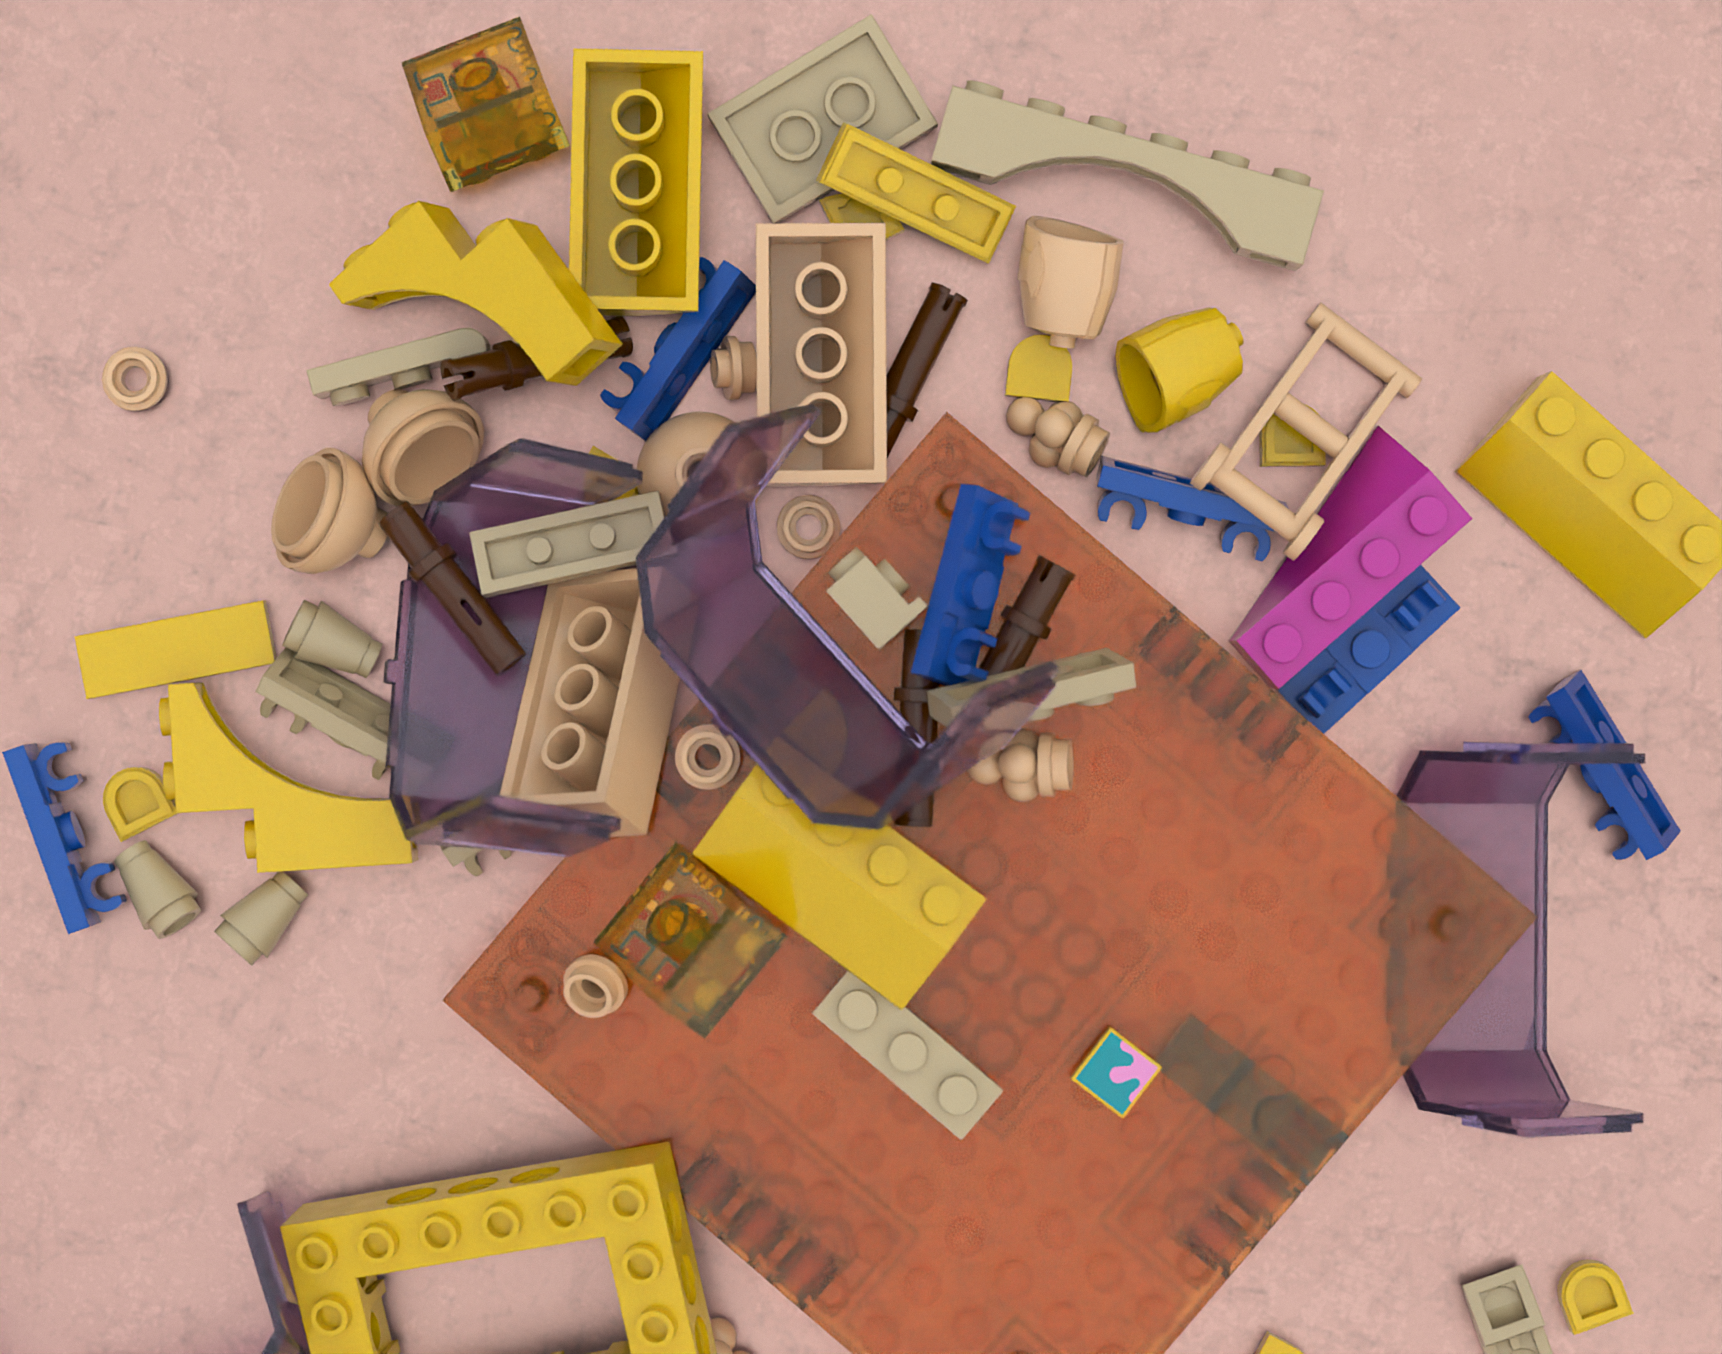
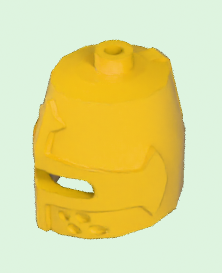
M1208 307L1165 317L1117 341L1115 358L1118 380L1130 414L1141 432H1159L1208 408L1211 402L1243 373V360L1239 349L1244 343L1243 336L1236 324L1233 322L1227 324L1226 316L1217 308ZM1153 376H1155V378H1156L1157 384H1158L1159 389H1160V393H1159V391H1158V389H1157V387H1156V384H1155V382H1154Z

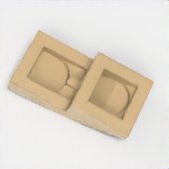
M1523 1264L1462 1285L1483 1354H1553L1543 1328L1545 1322Z

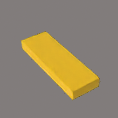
M845 122L842 123L816 178V181L988 264L1016 208V205Z
M265 600L74 636L86 699L270 665L277 658Z

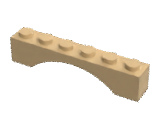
M969 80L965 89L952 85L931 165L950 174L988 185L995 184L1021 172L1053 165L1091 164L1125 170L1159 183L1189 202L1218 230L1234 254L1292 271L1298 270L1304 264L1324 190L1309 186L1310 176L1284 168H1274L1272 176L1248 169L1249 159L1225 151L1213 150L1211 158L1186 152L1188 142L1166 134L1152 133L1150 141L1126 135L1127 125L1102 116L1091 115L1088 124L1063 117L1065 113L1063 106L1042 99L1029 98L1027 106L1002 99L1004 91L990 84Z

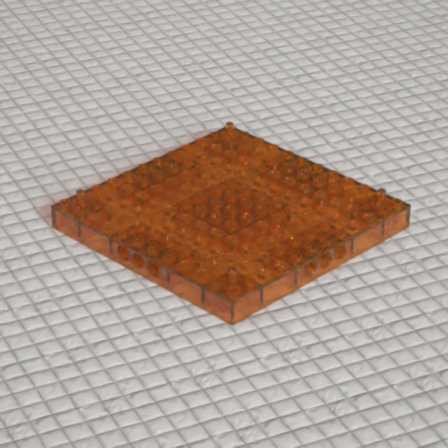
M946 412L667 737L647 835L602 838L582 836L442 1001L615 1150L669 1141L685 1210L852 1354H1164L1537 919V916L952 415ZM961 483L978 485L1018 503V506L1030 512L1029 521L1014 520L1009 540L1021 545V551L1014 556L1005 555L1002 565L1004 566L998 597L994 605L989 627L985 629V633L996 638L1005 621V618L1000 616L1006 604L1013 607L1037 563L1036 559L1041 555L1076 574V577L1070 582L1047 626L1052 628L1047 640L1039 639L1024 667L1102 648H1109L1134 663L1137 688L1114 693V699L1102 705L1082 706L1073 703L1056 707L1052 716L1041 720L1022 721L1012 718L993 723L994 728L988 732L984 745L994 746L1000 752H1002L1006 736L1018 729L1032 730L1038 737L1040 733H1055L1057 739L1072 740L1074 755L1072 790H1057L1055 797H1041L1039 793L1035 798L1027 802L1011 799L1004 790L1002 778L996 783L988 785L980 784L973 780L967 772L966 763L970 752L979 746L957 735L938 722L937 766L932 827L894 825L896 758L898 753L900 701L894 700V687H901L904 629L922 630L927 609L881 650H878L826 592L835 583L828 572L846 555L858 547L874 566L885 558L910 586L901 595L909 605L916 598L920 597L929 606ZM981 646L976 668L980 667L990 647ZM822 691L829 696L838 710L844 734L840 761L828 781L987 898L949 952L906 1005L907 1008L1004 1090L962 1141L812 1014L814 1009L847 970L691 855L774 741L801 760L778 738ZM706 724L720 726L730 732L736 739L741 754L740 766L733 779L724 786L711 790L699 789L688 784L679 774L675 763L676 747L682 736L690 729ZM711 744L701 746L696 753L697 763L700 767L707 770L717 767L721 759L719 750ZM916 745L914 749L913 775L915 776L919 774L920 745ZM690 857L695 862L693 873L682 875L678 872L677 862L680 858ZM683 859L679 863V869L682 871L691 861ZM699 870H702L705 874L696 883L692 878ZM709 876L713 881L704 890L700 885ZM667 878L675 884L669 892L661 886ZM717 883L722 888L713 897L709 892ZM659 888L667 894L661 902L653 896ZM726 890L730 895L721 904L717 899ZM684 893L695 894L706 899L714 907L719 918V933L715 943L707 952L694 958H680L670 954L661 946L655 933V919L660 907L671 897ZM680 897L668 903L662 910L658 920V931L661 940L670 950L682 955H692L701 952L712 942L716 932V920L710 907L703 901L694 897ZM733 898H739L745 903L744 913L737 917L730 915L727 911V903ZM650 899H653L658 904L653 912L645 906ZM734 900L730 903L729 910L731 913H733L732 911L739 903L742 905L740 901ZM682 903H692L701 907L708 915L710 930L706 939L690 926L687 927L704 941L699 946L691 949H683L673 945L668 940L664 931V921L668 912L686 926L683 920L670 911L673 907ZM642 908L650 914L644 922L637 917ZM633 930L638 931L655 945V950L640 968H635L617 952V949ZM634 934L621 949V952L634 963L639 964L651 950V946ZM634 936L649 947V950L639 962L633 960L623 951ZM586 954L599 955L612 961L623 972L628 984V993L622 1005L616 1011L599 1018H588L575 1012L566 1002L563 993V978L566 969L575 958ZM665 957L672 959L688 973L687 978L672 995H668L650 980V975ZM666 961L655 974L654 979L668 991H672L684 974L669 961ZM667 963L682 974L671 989L656 979L658 973ZM1109 1026L1163 1067L1123 1119L1070 1078Z

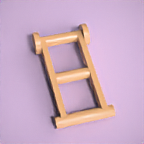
M1321 302L1305 322L1315 331L1233 446L1229 449L1220 442L1190 481V484L1199 491L1210 482L1289 541L1283 550V554L1293 561L1310 543L1324 522V519L1314 511L1398 392L1405 398H1408L1422 380L1419 375ZM1326 339L1386 383L1349 437L1289 393ZM1273 413L1333 458L1295 513L1234 469Z

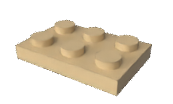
M872 14L707 113L708 118L772 223L782 222L834 190L816 181V178L843 122L899 149L904 148L938 126L936 119Z

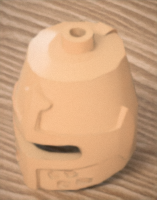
M1042 216L1028 218L1025 223L1017 278L1020 282L1024 324L1040 332L1051 334L1049 345L1061 348H1075L1076 338L1095 339L1100 335L1118 287L1123 240L1085 226Z

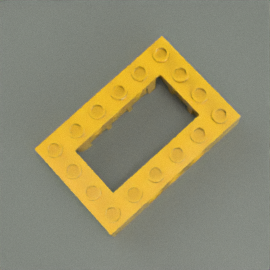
M669 1141L305 1203L280 1226L310 1354H399L401 1352L398 1340L391 1339L382 1301V1295L386 1292L384 1279L377 1280L376 1275L601 1237L605 1238L628 1341L613 1342L608 1350L584 1354H717ZM563 1350V1351L552 1352L551 1354H565V1353H564V1350Z

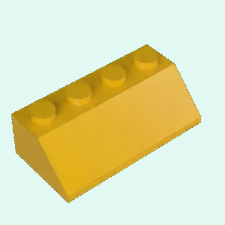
M573 48L569 270L602 316H649L698 312L703 51Z
M1553 371L1538 376L1454 471L1643 638H1648L1700 593L1722 568V520Z
M775 741L750 772L691 854L900 1010H903L987 900V898Z

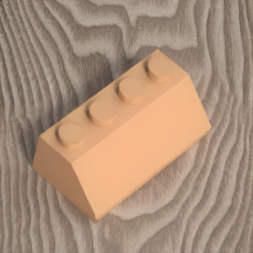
M885 223L756 224L757 484L759 486H838L887 483Z
M656 566L613 570L548 585L496 808L502 814L590 838L647 835L696 601Z

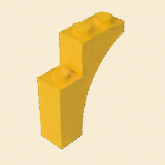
M418 200L416 203L408 204L399 209L388 222L389 228L372 244L354 251L345 260L344 270L328 284L342 304L372 310L392 302L424 296H446L463 302L500 325L519 343L544 378L549 382L577 386L623 345L539 227L535 224L510 218L496 221L486 227L477 236L474 243L450 208Z
M204 682L168 684L169 697L160 698L159 702L161 733L163 736H171L173 761L164 762L163 766L165 797L167 800H175L176 813L253 809L254 820L245 821L244 843L247 858L257 860V873L408 864L419 860L415 797L360 798L318 790L295 781L262 761L235 736L214 706Z

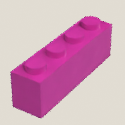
M1376 426L1365 442L1363 449L1349 469L1345 471L1332 490L1331 495L1318 512V515L1324 519L1318 532L1294 561L1289 557L1286 558L1228 640L1269 688L1280 689L1473 519L1431 470L1380 426Z

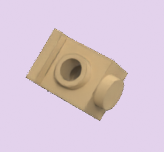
M858 547L852 550L828 572L835 583L826 592L878 650H881L928 608L920 597L916 598L909 605L901 595L910 586L885 558L874 566Z

